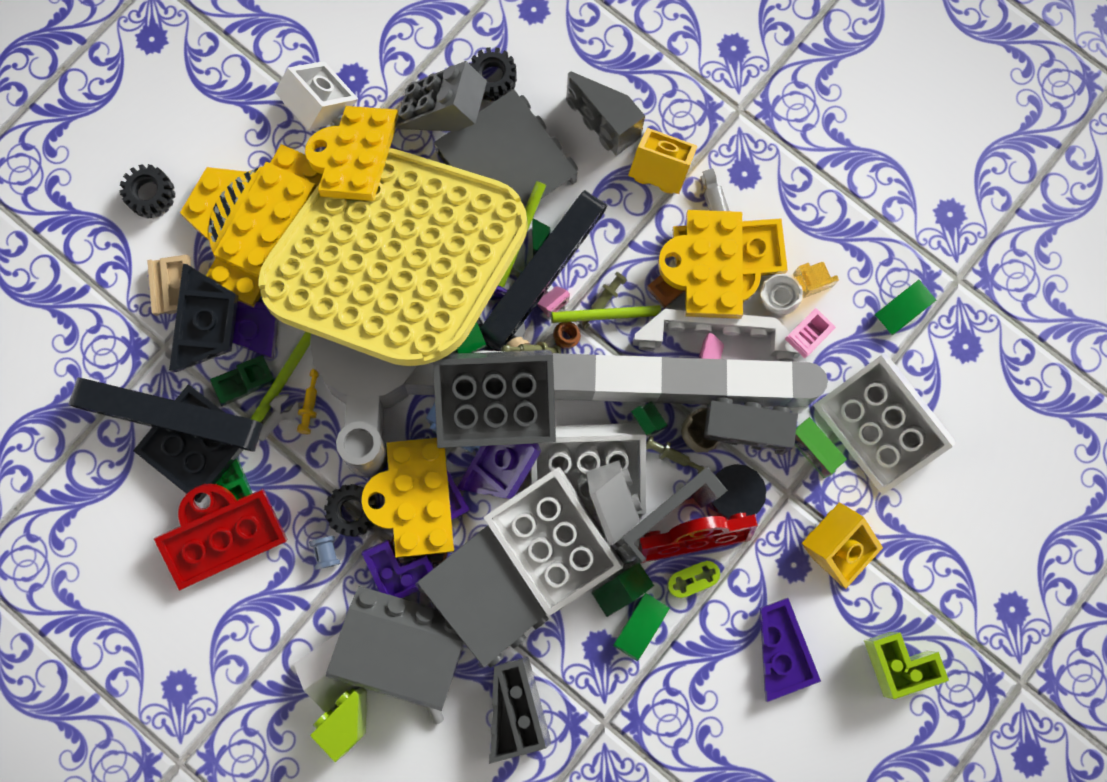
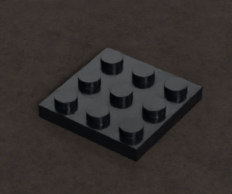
M189 384L175 399V401L224 412ZM152 427L133 451L187 494L197 486L216 484L243 449ZM196 494L195 501L200 503L207 494Z

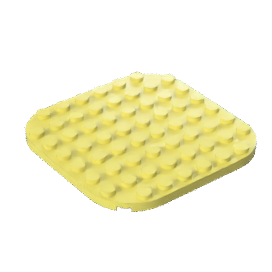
M390 148L374 201L320 197L318 192L319 185L316 187L263 263L259 274V288L262 300L269 312L276 319L287 325L392 364L402 366L429 364L451 354L468 337L526 237L528 228L526 210L520 196L511 187L500 181Z

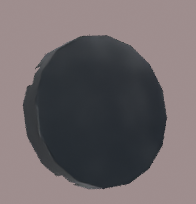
M734 464L724 467L715 474L728 490L718 499L711 502L718 514L729 520V517L734 514L746 513V516L757 514L761 510L766 500L767 490L764 480L756 470L747 465Z

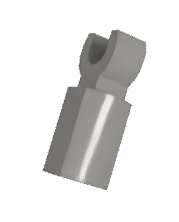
M714 169L703 171V175L700 178L705 188L704 197L709 211H730L722 186L717 184Z

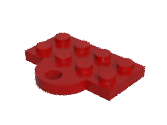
M203 484L188 492L182 499L178 509L180 526L154 538L179 591L283 544L288 540L264 489L236 500L228 489L216 484ZM206 493L211 500L210 506L206 508L197 506L195 503L196 494Z
M738 513L730 516L729 520L722 516H709L681 523L667 533L661 534L659 530L647 532L639 540L638 550L646 558L640 564L751 541L758 527L755 514L746 516V513Z

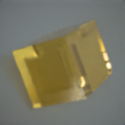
M808 262L798 266L793 273L794 278L802 286L803 298L832 288L839 281L837 275L830 276L824 262L812 266Z

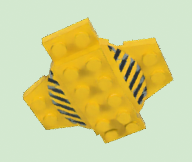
M280 144L270 163L265 162L263 167L255 168L248 172L206 167L180 211L182 217L210 242L215 260L206 276L238 295V301L253 308L261 297L258 281L263 263L321 181L323 174L311 168L305 154Z

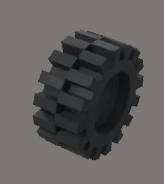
M487 47L486 53H483L481 49L478 51V57L473 55L471 58L472 63L469 62V64L481 76L488 67H498L503 72V76L499 81H487L482 99L486 100V97L489 96L490 101H495V96L501 98L503 94H507L511 89L515 88V82H517L516 64H514L512 56L508 57L507 51L504 50L501 54L500 48L495 47V52H491V47Z
M143 164L138 165V171L132 167L130 171L133 174L129 176L125 173L123 177L127 181L120 182L123 190L119 191L123 197V202L141 217L145 215L147 218H152V214L159 217L161 216L160 210L162 209L166 213L169 210L166 205H173L174 201L171 197H175L176 194L173 190L175 187L168 176L160 168H155L148 164L147 168ZM149 182L155 183L157 185L155 196L149 200L140 199L138 191L141 186Z
M345 484L340 489H334L331 497L328 496L326 499L328 503L324 505V510L326 511L324 516L329 522L328 525L335 532L344 536L358 537V535H364L367 533V530L374 527L364 510L360 518L353 522L346 521L341 515V508L348 500H357L362 505L364 487L357 486L356 484ZM372 495L368 500V504L372 509H379L376 503L377 500Z

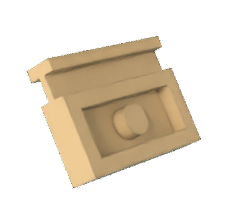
M188 255L160 258V260L154 261L147 260L152 314L159 316V314L177 313L183 264L191 266V258Z

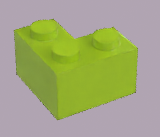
M887 632L863 640L883 697L897 699L949 681L939 652L925 651L909 657L901 632Z

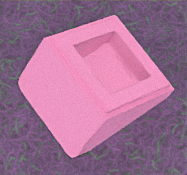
M556 286L545 294L537 305L548 318H551V312H558L569 302L570 293Z
M707 334L703 340L699 358L721 359L724 344L714 334Z

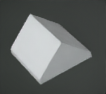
M340 632L294 663L303 690L324 712H328L335 707V702L347 690L361 688L326 677Z

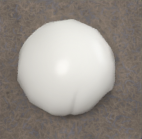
M788 274L773 275L764 281L760 292L761 301L765 308L776 315H787L794 312L799 307L803 295L802 286L796 278Z

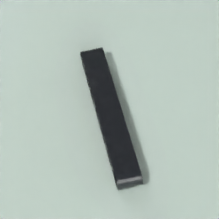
M586 190L578 196L481 326L480 331L488 346L495 351H501L502 347L513 338L520 326L601 219L608 206L606 203Z
M80 377L76 380L68 403L69 406L251 452L256 450L263 423L249 418Z

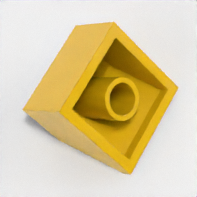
M647 128L636 150L628 176L634 178L638 183L657 186L665 193L680 194L697 145Z
M840 502L827 513L820 524L802 542L811 558L845 589L883 549L866 519Z

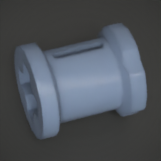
M335 536L323 537L309 542L310 546L314 548L317 564L315 565V570L341 564L340 560L336 558L333 545Z

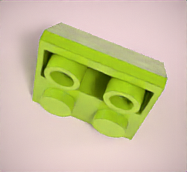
M361 687L357 690L351 688L347 690L335 702L338 708L334 712L332 709L325 712L313 724L316 730L310 735L311 738L334 762L342 758L366 734L367 690Z

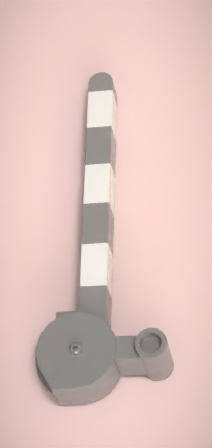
M311 334L310 343L313 364L331 394L346 404L345 426L339 432L336 440L337 451L349 469L357 476L365 478L374 477L383 471L388 461L387 448L383 442L384 409L392 407L407 398L409 394L435 395L433 362L419 366L396 365ZM476 351V352H474V353L503 352V351ZM553 353L554 397L559 400L647 403L652 401L653 403L708 405L711 401H716V398H729L733 400V404L744 405V402H756L765 407L800 408L808 406L821 396L826 390L828 383L825 371L817 364L810 362Z

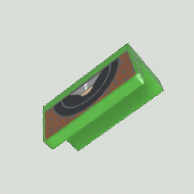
M810 417L796 428L794 445L823 478L834 474L835 470L847 460Z

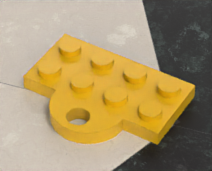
M345 106L339 126L323 128L309 138L305 146L307 160L313 170L323 174L318 187L320 197L374 201L396 130L395 125L399 116L398 110ZM319 147H326V149L321 152H315V150Z
M687 210L686 235L670 239L661 249L658 268L662 278L670 286L686 291L685 317L742 318V212ZM675 257L680 261V265L675 268L666 265L665 259Z
M782 218L742 221L743 302L755 293L760 284L761 276L786 274L788 271ZM686 225L673 226V238L686 235ZM675 258L676 267L680 265V261Z
M437 438L386 442L389 471L378 473L372 477L362 493V507L367 518L380 528L393 529L396 558L454 552L445 448L437 447ZM373 494L384 496L385 504L382 508L372 509L369 506L368 500Z

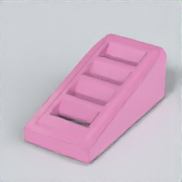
M815 308L785 340L806 358L836 327Z

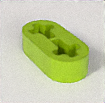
M711 561L697 563L672 574L667 581V589L671 595L677 598L690 596L715 585L720 579V569ZM703 566L707 570L712 569L714 572L710 576V582L707 579L696 581L695 576L703 572ZM679 577L681 580L691 578L692 583L684 587L685 592L681 593L680 590H674L673 585L676 584L675 578Z

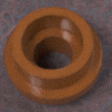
M572 322L559 323L553 330V339L561 348L571 349L580 341V330ZM563 332H566V333L569 334V336H570V339H569V340H566L565 338H563V336H562V333H563Z

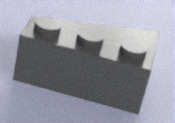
M716 398V401H711L707 407L703 439L731 445L752 446L751 449L761 450L762 447L775 449V454L783 455L794 448L798 413H791L790 408L773 406L771 410L761 408L762 404L756 402H744V405L733 404V400L729 398Z
M529 656L495 666L489 764L543 750L551 744Z

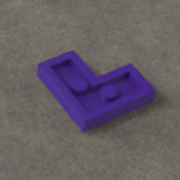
M390 539L361 553L379 592L398 598H404L419 591L415 583L434 569L429 555H423L401 565L399 559L395 556V550Z

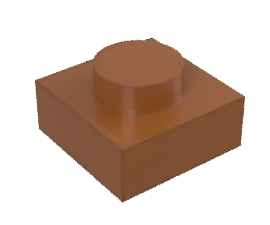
M661 275L647 286L648 291L664 309L685 292V290H679L667 284Z

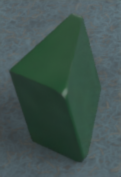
M534 218L532 219L533 257L551 234L549 226Z

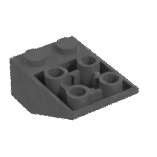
M464 61L457 65H451L447 69L435 74L432 73L428 77L416 82H411L405 89V96L402 106L398 111L399 116L395 127L406 130L458 131L476 124L487 80L467 61Z
M572 71L568 73L566 101L572 110H578L583 116L582 119L586 127L591 131L594 130L599 135L600 143L607 151L611 150L617 156L641 138L645 115L628 95Z

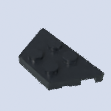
M183 264L169 366V371L172 372L182 371L231 352L239 296L188 264Z

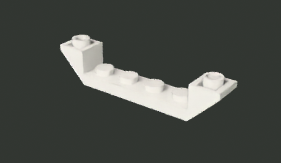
M664 309L635 333L633 338V345L639 346L640 350L653 351L656 347H660L663 342L664 326L668 327L670 331H684L685 328H690L702 334L712 333V330L723 331V334L728 336L751 333V337L766 338L767 335H770L769 356L777 357L778 361L791 362L794 361V358H798L801 355L785 340L790 332L777 318L748 315H743L741 319L685 317V310Z

